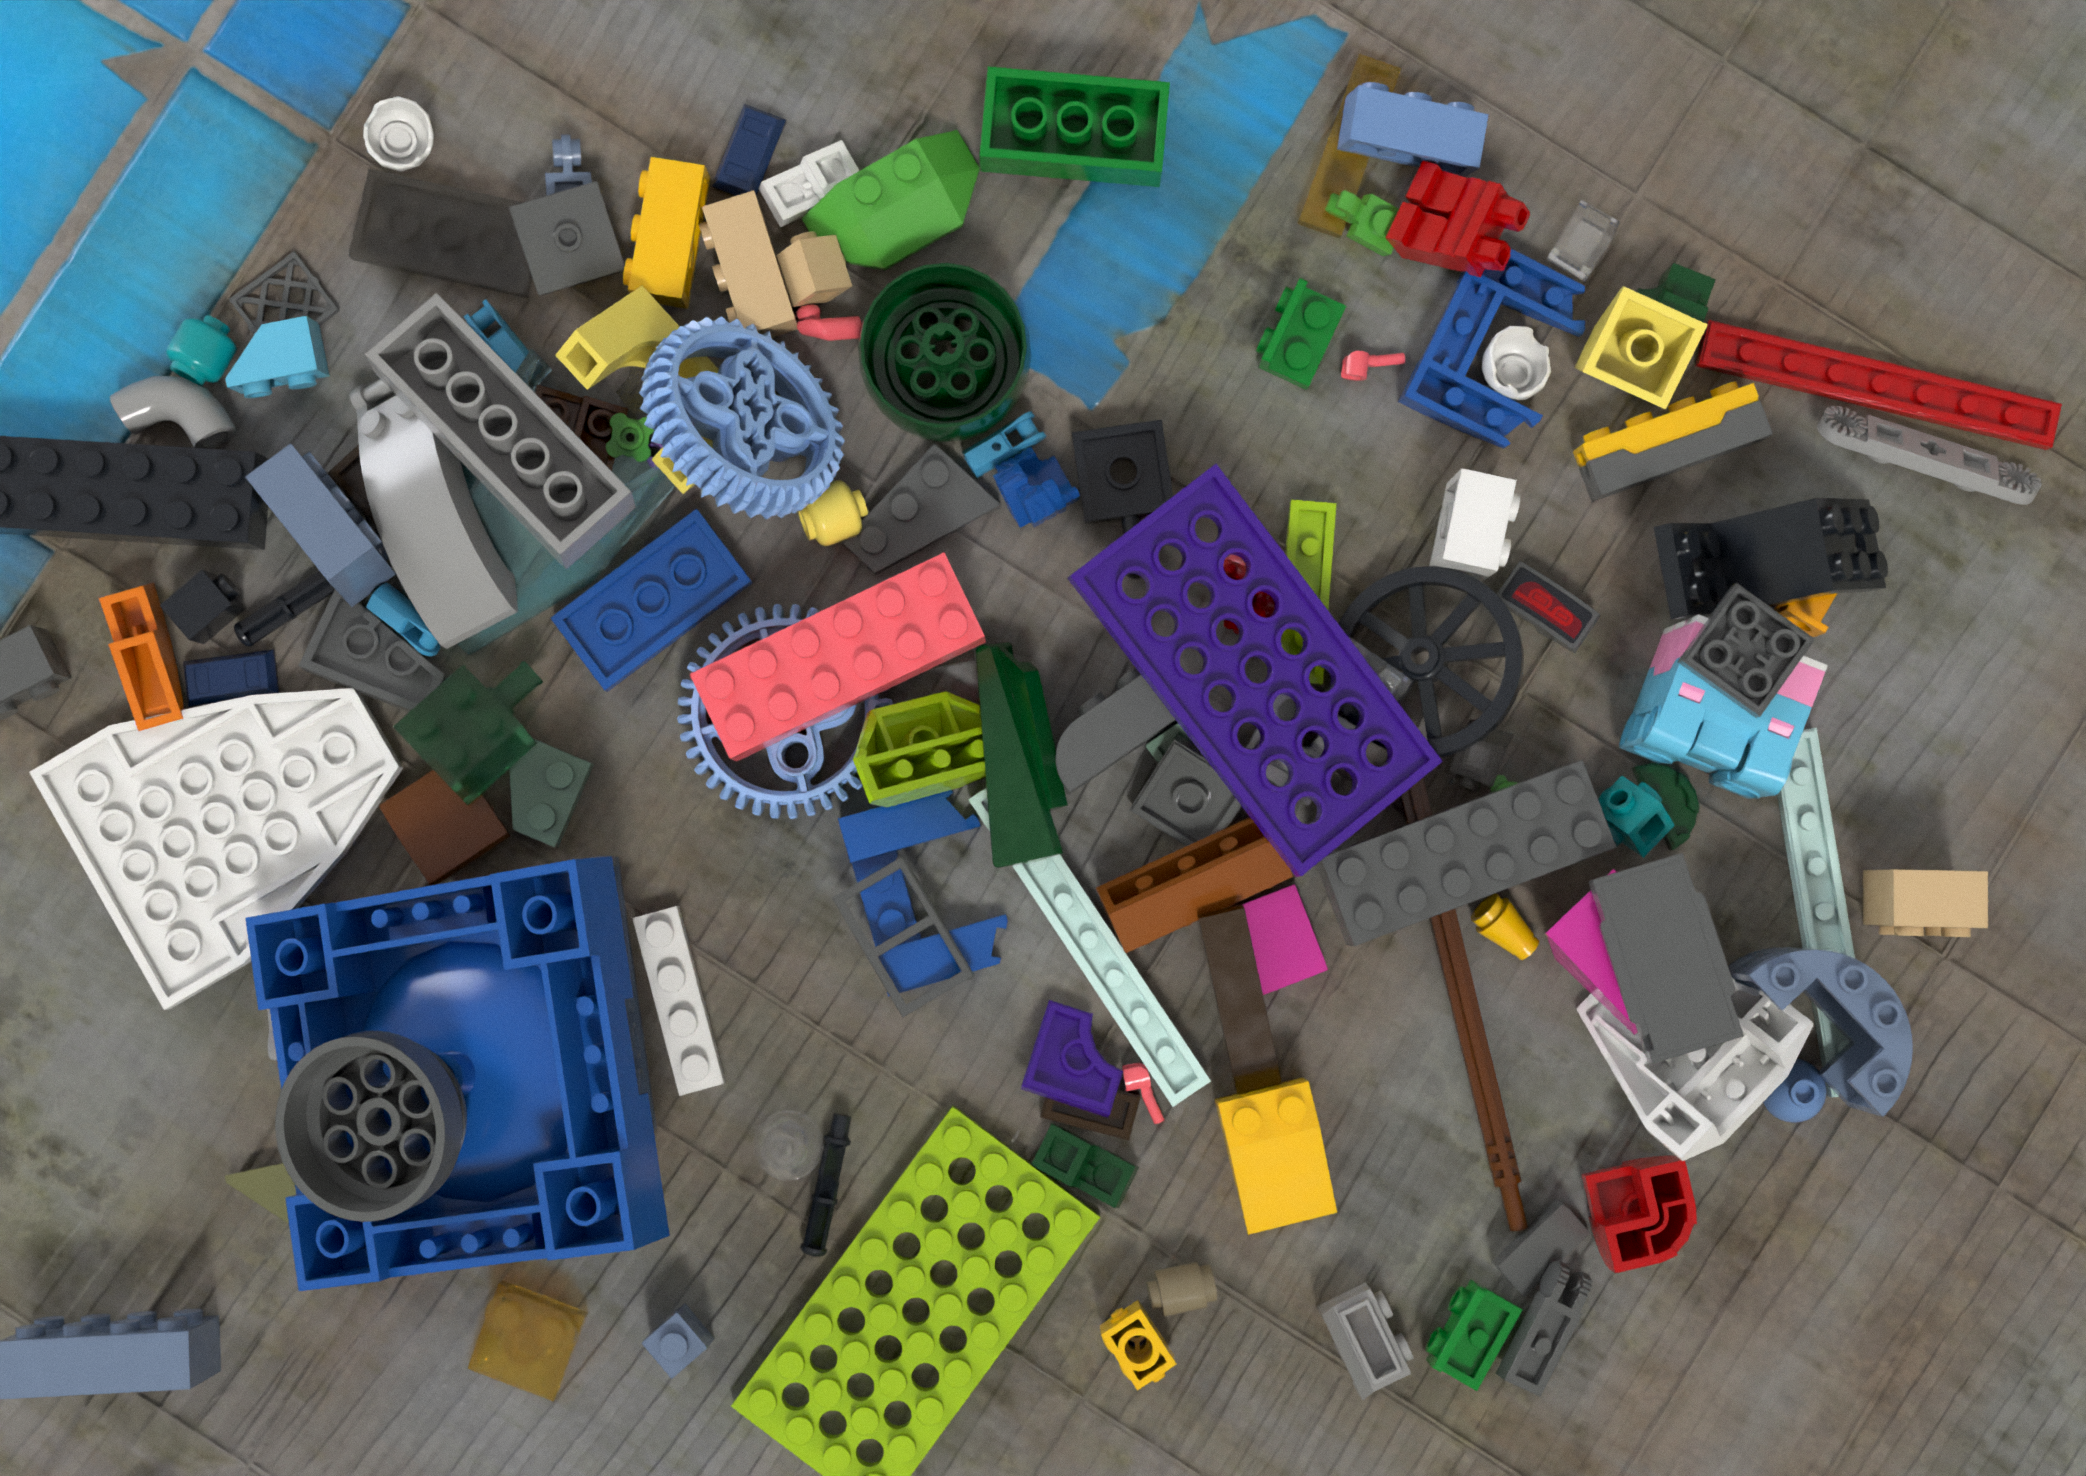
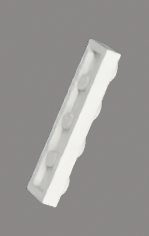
M675 906L632 918L679 1096L726 1083L680 907Z

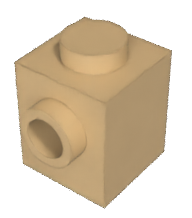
M814 231L801 233L791 238V245L776 255L792 307L826 303L852 287L846 268V260L841 252L836 235L817 237Z

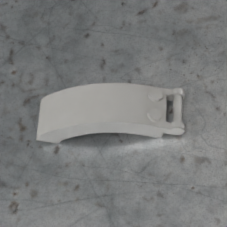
M381 379L370 385L361 384L352 389L349 396L352 405L357 411L360 463L370 509L386 553L409 599L438 643L448 649L518 612L515 576L501 560L480 520L471 498L460 460L397 395L379 405L381 399L394 393Z

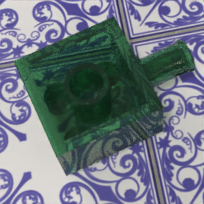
M522 661L495 688L491 686L486 688L462 665L393 727L447 785L469 805L537 744L521 723L513 716L515 712L512 709L538 685H541L543 681L525 661Z

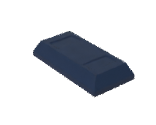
M744 104L712 187L734 196L754 190L757 196L760 184L764 179L786 124V119Z
M274 649L183 661L189 707L212 704L249 695L279 693Z

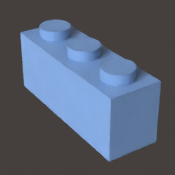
M1366 82L1362 86L1358 85L1346 96L1337 150L1418 168L1424 160L1439 165L1442 171L1466 177L1480 168L1489 114L1474 111L1475 107L1468 103L1450 102L1448 105L1432 102V97L1424 93L1408 92L1405 95L1389 92V87L1384 84Z

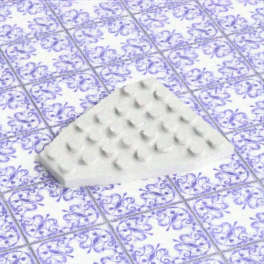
M354 688L249 695L181 710L183 719L139 732L135 720L109 725L29 772L164 1010L172 1009L251 962L245 918L299 908L347 854L402 771L403 766L367 703L361 693ZM156 716L146 717L145 719H150Z

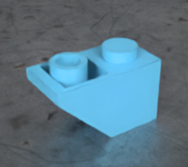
M308 316L261 324L226 376L227 387L240 394L244 393L245 398H259L271 395V388L288 385L289 389H305L317 385L316 379L329 376L318 322Z

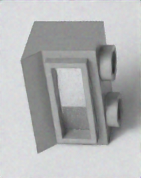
M1365 1282L1316 1306L1353 1380L1352 1383L1362 1400L1366 1399L1373 1392L1411 1374L1406 1362L1414 1357L1402 1333L1393 1336L1386 1319L1392 1317L1393 1313L1381 1290L1373 1294L1371 1288Z

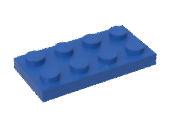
M695 509L550 619L604 691L608 692L753 582L699 510Z

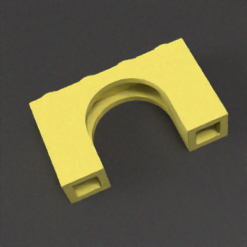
M640 286L577 328L555 356L588 390L619 368L627 366L646 368L649 357L656 350L660 342L680 326L643 286ZM707 356L685 359L680 364L678 376L690 378L703 371L718 373L719 369ZM702 437L713 448V441ZM662 447L651 460L684 494L695 484L686 486L687 477L681 471L672 472L674 467L673 461L670 458L660 457L663 451Z

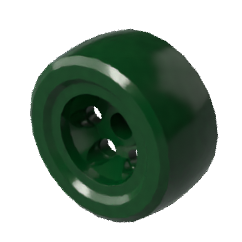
M951 263L923 265L904 272L888 283L873 300L862 323L858 343L862 379L869 396L882 414L908 433L922 439L939 442L966 440L985 433L1002 421L1020 398L1028 380L1032 357L1028 328L1020 308L1008 291L991 277L969 266ZM936 317L938 319V323L932 325L927 330L920 326V324ZM957 318H961L970 322L972 326L969 330L962 332L954 326V321ZM943 340L951 341L952 348H956L953 354L944 352L941 357L934 354L937 342ZM909 343L916 344L920 349L918 356L913 359H907L902 355V350ZM981 345L986 348L988 356L984 361L977 362L970 357V351L974 346ZM922 373H930L935 377V384L930 389L920 388L917 384L918 377ZM958 374L966 375L970 379L969 386L965 390H956L951 384L954 376Z

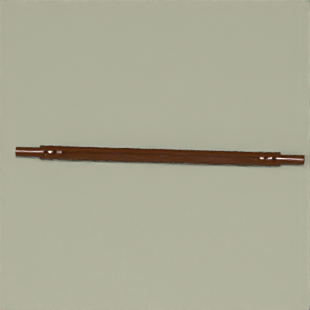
M1422 778L1400 796L1407 824L1432 815L1424 778ZM1452 909L1431 917L1430 922L1494 1186L1500 1187L1510 1231H1520L1528 1228L1518 1183L1522 1180L1456 910Z

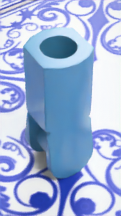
M485 299L482 301L484 307L471 317L468 313L463 317L478 336L522 379L536 368L538 362L498 311ZM497 321L502 328L488 338L483 330Z
M1032 411L1021 415L998 431L962 451L967 464L976 478L994 469L1001 462L1007 461L1008 458H1013L1023 450L1037 445L1047 437L1045 432H1039L1032 419L1035 415ZM1017 430L1023 442L1012 447L1006 435Z
M385 583L373 592L366 608L400 633L422 655H437L440 650V644L423 622L411 600L389 583Z

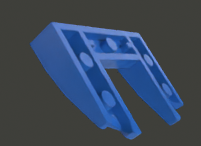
M1511 249V256L1504 271L1485 269L1481 278L1469 275L1467 271H1462L1457 281L1458 285L1422 358L1417 362L1398 401L1425 416L1503 449L1511 444L1504 437L1522 422H1525L1532 428L1541 421L1543 415L1465 376L1500 304L1577 337L1583 335L1585 331V320H1573L1572 295L1583 294L1585 286Z
M952 790L887 808L877 807L838 818L849 860L852 863L858 883L894 862L898 857V850L981 827L979 819L972 814L965 820L947 800L954 793ZM901 869L860 893L875 947L917 923ZM1006 914L949 930L972 971L1000 964L1001 957L991 955L996 928H1007L1008 919ZM919 932L878 957L899 993L950 979L961 972L939 934L922 938Z

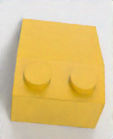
M1301 1077L1282 1082V1084L1214 1099L1248 1235L1337 1213L1321 1129L1308 1080Z

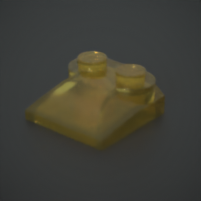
M502 1280L497 1286L493 1299L487 1305L485 1321L468 1369L554 1402L588 1312Z

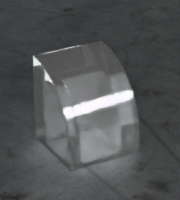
M1580 200L1546 260L1586 282L1614 238L1620 221Z

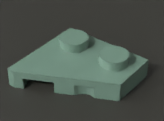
M510 729L508 749L513 830L558 848L594 764Z

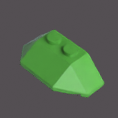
M958 130L917 138L837 183L802 217V221L809 232H816L817 237L836 235L846 263L885 271L963 226L980 168Z

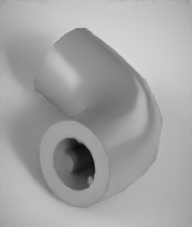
M152 376L129 384L110 395V401L114 410L124 425L134 435L139 434L156 423L165 420L173 421L183 428L194 448L212 449L228 441L237 431L225 408L207 388L184 377Z

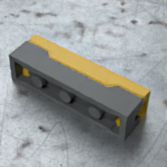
M1736 381L1730 382L1711 390L1712 398L1696 403L1694 396L1688 397L1667 406L1670 412L1668 414L1653 418L1652 412H1646L1626 420V429L1611 433L1609 427H1604L1584 435L1583 440L1585 443L1575 449L1573 454L1577 465L1580 466L1579 470L1591 502L1754 445L1771 436L1773 432L1762 403L1758 400L1759 395L1754 383L1739 388Z

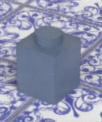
M684 1303L644 1339L642 1345L672 1379L704 1352L712 1343L714 1337Z

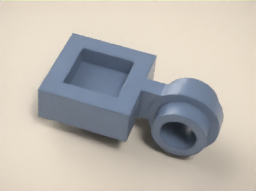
M561 134V139H552L554 167H563V173H545L546 196L592 183L591 172H573L572 167L581 166L580 139H571L570 134Z

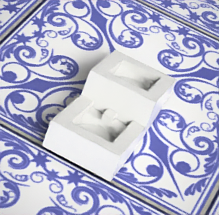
M840 140L804 156L800 165L762 181L759 191L779 226L783 227L803 217L837 183L857 173L859 169L845 144Z

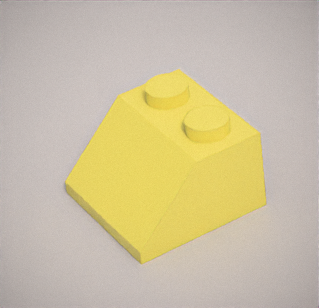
M1622 286L1594 326L1574 368L1666 409L1708 324Z

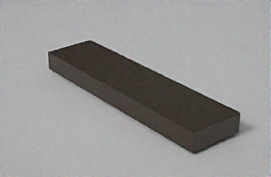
M1243 905L1197 915L1237 1094L1282 1084Z

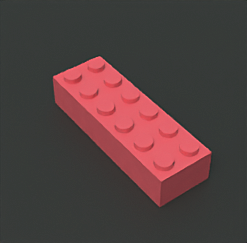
M943 552L690 673V676L729 759L737 762L985 643L986 638L947 556Z

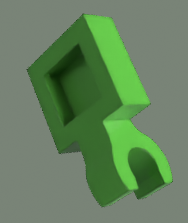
M1345 190L1341 192L1340 196L1332 193L1325 211L1351 224L1346 237L1381 256L1392 254L1394 248L1385 237L1399 208L1373 194L1363 195L1362 199Z

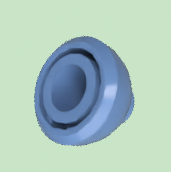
M1796 1059L1788 1077L1763 1102L1767 1110L1776 1118L1792 1123L1807 1121L1817 1115L1825 1103L1827 1094L1826 1083L1818 1074L1819 1070L1807 1061Z

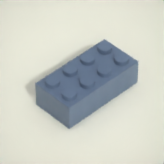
M203 1309L179 1310L174 1312V1317L157 1319L156 1311L135 1312L128 1314L127 1319L111 1321L110 1314H92L82 1316L81 1322L64 1324V1316L42 1317L35 1319L34 1324L16 1327V1334L0 1340V1399L186 1390L197 1386L221 1371L219 1315L203 1316Z

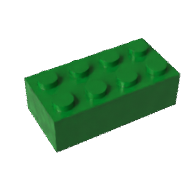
M988 66L980 145L981 172L1160 187L1170 82Z

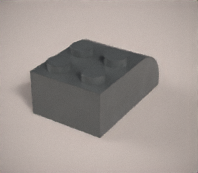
M1136 668L1117 681L1115 685L1118 689L1117 692L1108 698H1105L1102 692L1082 704L1078 710L1081 716L1073 721L1060 737L1056 750V768L1068 796L1176 722L1175 718Z

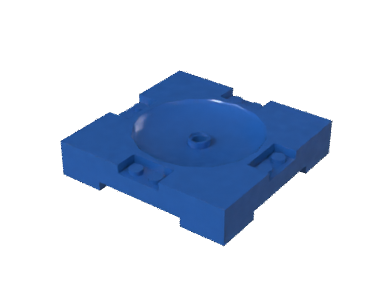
M612 856L567 860L494 873L477 878L245 918L258 1011L270 1009L281 1089L298 1061L314 1048L357 1032L386 1031L409 1038L437 1054L457 1078L466 1104L467 1127L465 1138L451 1174L440 1189L431 1197L404 1212L378 1221L360 1222L347 1220L332 1215L316 1206L295 1185L296 1195L285 1197L299 1291L379 1282L392 1277L545 1258L549 1261L630 1251L670 1236L648 1093L639 1094L625 1005V999L634 997ZM383 1062L384 1073L390 1079V1068ZM346 1084V1093L353 1101L352 1090ZM422 1087V1098L429 1105L430 1101ZM384 1109L385 1121L391 1126V1117ZM347 1132V1140L354 1148L353 1138ZM422 1135L423 1146L428 1152H430V1143L428 1139L424 1135ZM385 1157V1166L392 1174V1165Z

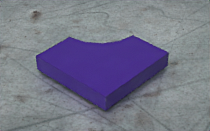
M1049 1000L1021 1090L1108 1118L1123 1071L1107 1063L1096 1049L1091 1033L1092 1013Z

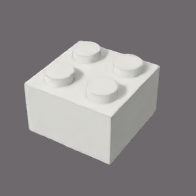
M1461 468L1446 484L1429 566L1458 570L1473 576L1481 582L1496 573L1499 566L1505 567L1511 548V540L1505 539L1508 521H1515L1520 505V495L1514 494L1517 480Z

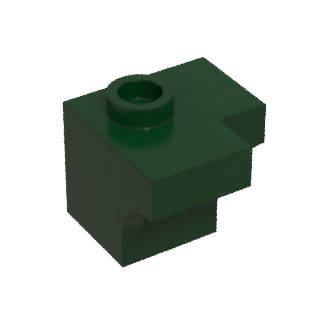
M1673 263L1662 274L1657 288H1638L1635 292L1704 322L1709 309L1707 307L1708 300L1716 279Z

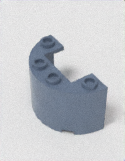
M1792 947L1767 948L1749 953L1728 965L1730 974L1735 979V982L1761 990L1779 1010L1783 1011L1796 997L1804 992L1850 1041L1818 1071V1074L1848 1107L1881 1117L1886 1115L1900 1097L1907 1082L1912 1063L1913 1044L1906 1011L1897 994L1884 978L1855 958L1833 951Z

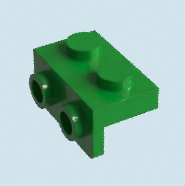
M1470 1279L1466 1288L1460 1286L1454 1293L1448 1306V1310L1452 1313L1443 1329L1438 1326L1433 1331L1426 1344L1425 1351L1429 1353L1426 1361L1432 1368L1439 1372L1443 1371L1477 1391L1522 1309Z

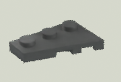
M934 443L862 520V529L859 535L842 541V544L877 575L922 551L924 547L948 534L951 535L983 515H988L1001 508V504Z

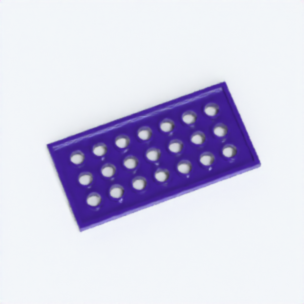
M1214 464L1067 578L1296 877L1303 876L1443 762L1217 464ZM1199 518H1209L1215 522L1218 528V536L1214 542L1207 543L1197 537L1195 524ZM1163 546H1174L1180 551L1182 564L1178 570L1170 571L1160 564L1159 551ZM1228 555H1237L1244 560L1246 574L1242 580H1233L1226 575L1223 564ZM1134 573L1143 578L1146 584V592L1142 598L1132 599L1124 593L1122 581L1126 574ZM1192 583H1201L1210 591L1211 599L1206 608H1197L1189 602L1187 591ZM1257 592L1269 594L1274 601V612L1268 618L1257 615L1253 610L1252 600ZM1156 611H1165L1174 619L1175 627L1170 636H1159L1153 631L1151 618ZM1221 620H1229L1237 626L1239 638L1235 645L1227 646L1218 640L1216 628ZM1286 629L1295 630L1302 637L1303 647L1297 655L1288 654L1281 646V635ZM1192 648L1201 654L1203 667L1198 674H1189L1181 667L1180 655L1184 649ZM1251 657L1261 659L1267 666V677L1262 683L1250 681L1245 674V664ZM1315 666L1325 668L1331 676V685L1326 692H1318L1310 684L1309 674ZM1216 685L1225 687L1231 694L1232 702L1229 709L1225 712L1216 711L1209 703V692ZM1280 694L1291 697L1295 703L1296 711L1293 718L1289 721L1281 720L1274 712L1273 704L1276 697ZM1344 703L1353 705L1359 713V722L1352 730L1344 728L1338 720V710ZM1243 723H1251L1259 730V744L1252 750L1244 748L1238 741V729ZM1309 731L1316 732L1323 739L1324 750L1318 758L1309 757L1303 751L1302 740ZM1373 740L1380 741L1387 749V759L1380 767L1372 765L1366 757V748ZM1273 760L1283 762L1288 769V780L1281 787L1272 785L1266 777L1267 766ZM1338 768L1346 770L1352 778L1351 790L1346 795L1337 794L1331 787V776ZM1302 797L1311 799L1317 808V815L1310 824L1300 822L1295 815V805Z

